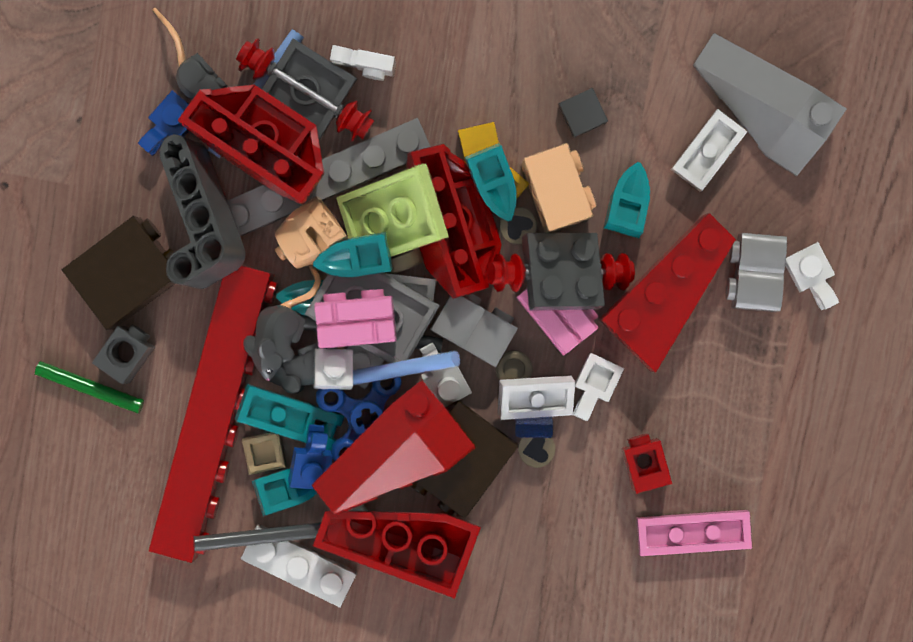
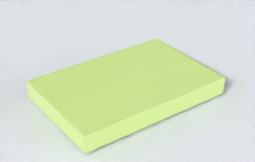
M426 164L417 165L336 197L348 238L386 232L390 257L449 237Z

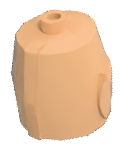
M315 196L295 209L275 230V237L279 245L275 248V252L282 261L287 259L295 268L300 269L312 265L317 257L327 248L349 238L328 206L319 197Z

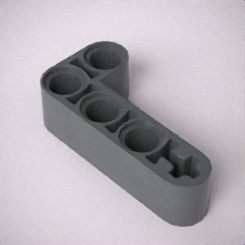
M173 134L163 141L159 154L191 243L170 256L166 272L170 281L175 284L204 289L240 268L245 260V248L207 148L199 142Z

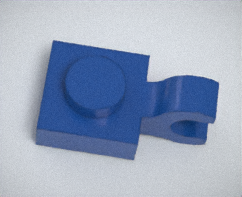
M172 90L148 117L156 126L150 129L139 140L138 144L154 156L168 136L175 134L185 137L189 130L180 124L178 119L189 104Z
M309 424L305 448L294 447L288 478L290 488L314 489L312 484L331 466L333 456L331 450H325L328 434L324 433V425Z

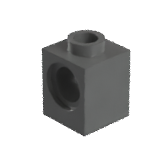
M133 324L129 328L127 326H117L92 364L122 385L131 383L155 349V346L148 342L150 335ZM125 341L130 343L134 349V356L129 362L123 361L118 354L119 346Z

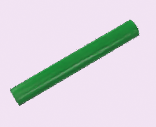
M42 361L36 366L35 375L137 414L140 413L143 407L144 400Z

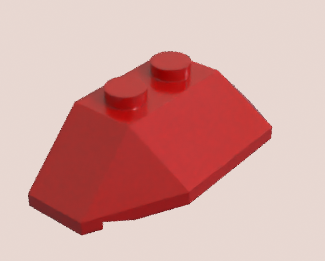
M256 85L199 90L178 119L180 124L214 152L275 193L303 205L324 175L317 126Z
M440 144L408 153L406 170L417 165H427L449 237L419 248L426 269L454 299L489 288L488 265L500 253L502 243L491 209L477 192L467 163L451 153L447 146Z

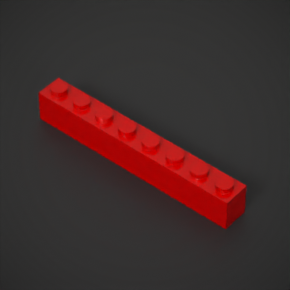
M242 265L233 273L222 278L149 552L189 563L195 561L199 554L204 555L206 550L194 551L193 536L210 535V533L205 532L208 519L215 518L219 507L220 498L215 497L218 482H225L230 462L224 461L228 446L234 447L239 432V426L234 425L235 417L245 391L244 386L247 375L253 376L256 369L252 357L244 348L243 342L245 337L249 335L256 337V324L261 311L266 308L267 303L273 304L278 288V283L273 282L275 274Z

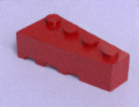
M710 213L701 216L598 320L649 371L656 373L736 239Z

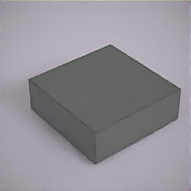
M593 88L558 104L573 138L608 122Z

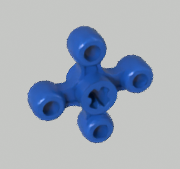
M401 377L393 378L392 384L388 387L381 386V380L372 382L370 392L366 396L357 399L349 397L343 389H317L316 402L318 406L326 412L341 413L348 421L347 432L332 444L331 454L334 462L340 457V450L344 447H350L384 412V406L388 398L400 390L402 384ZM329 391L337 394V398L333 402H326L324 400V395ZM369 409L370 413L376 412V415L370 417L371 423L368 425H364L362 420L356 421L357 418L362 416L361 410Z

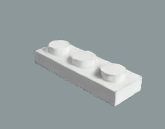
M258 524L255 530L266 529V527ZM295 541L249 545L241 557V560L338 607H341L357 574L356 571Z

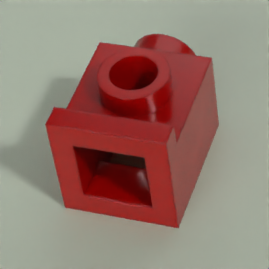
M642 434L627 439L629 446L622 447L621 449L632 490L638 494L672 484L661 441L658 438L650 439L649 434ZM642 454H648L650 457V463L646 467H640L637 463L638 457Z

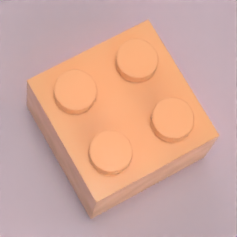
M568 143L523 159L521 167L526 181L530 183L528 187L544 233L556 232L587 221L593 216L591 210L596 208V203L590 187L586 186L583 188L579 175L584 170L577 150L570 152Z

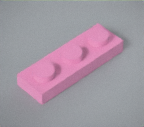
M748 510L636 517L640 556L752 549L750 512Z

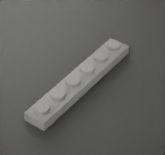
M415 118L322 159L324 175L303 204L315 196L324 201L407 165L408 153L431 147L419 119ZM265 185L227 201L240 237L288 217L295 209L302 206V204L275 193Z

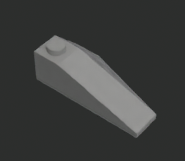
M713 33L693 64L719 99L723 100L736 116V120L742 128H745L756 141L757 147L761 152L795 176L802 171L825 143L847 109L813 86Z

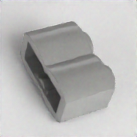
M740 233L738 235L737 241L734 242L729 250V263H735L734 278H728L726 285V300H732V308L769 312L781 311L787 237Z
M472 293L454 299L450 296L433 324L431 331L496 367L518 329L511 324L514 317L496 307L492 313L479 306L482 299Z

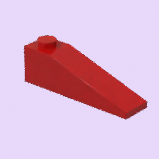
M421 380L393 402L312 484V487L332 513L337 515L373 501L378 496L392 490L411 486L413 482L447 472L476 447L424 381Z
M326 510L313 546L455 599L481 527L441 513L347 510L334 515L331 510Z

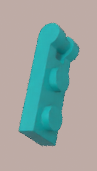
M247 384L235 420L306 443L309 424H314L315 420L318 419L324 421V433L328 434L326 450H331L332 444L336 441L333 437L337 426H342L345 416L338 412H326L318 406Z

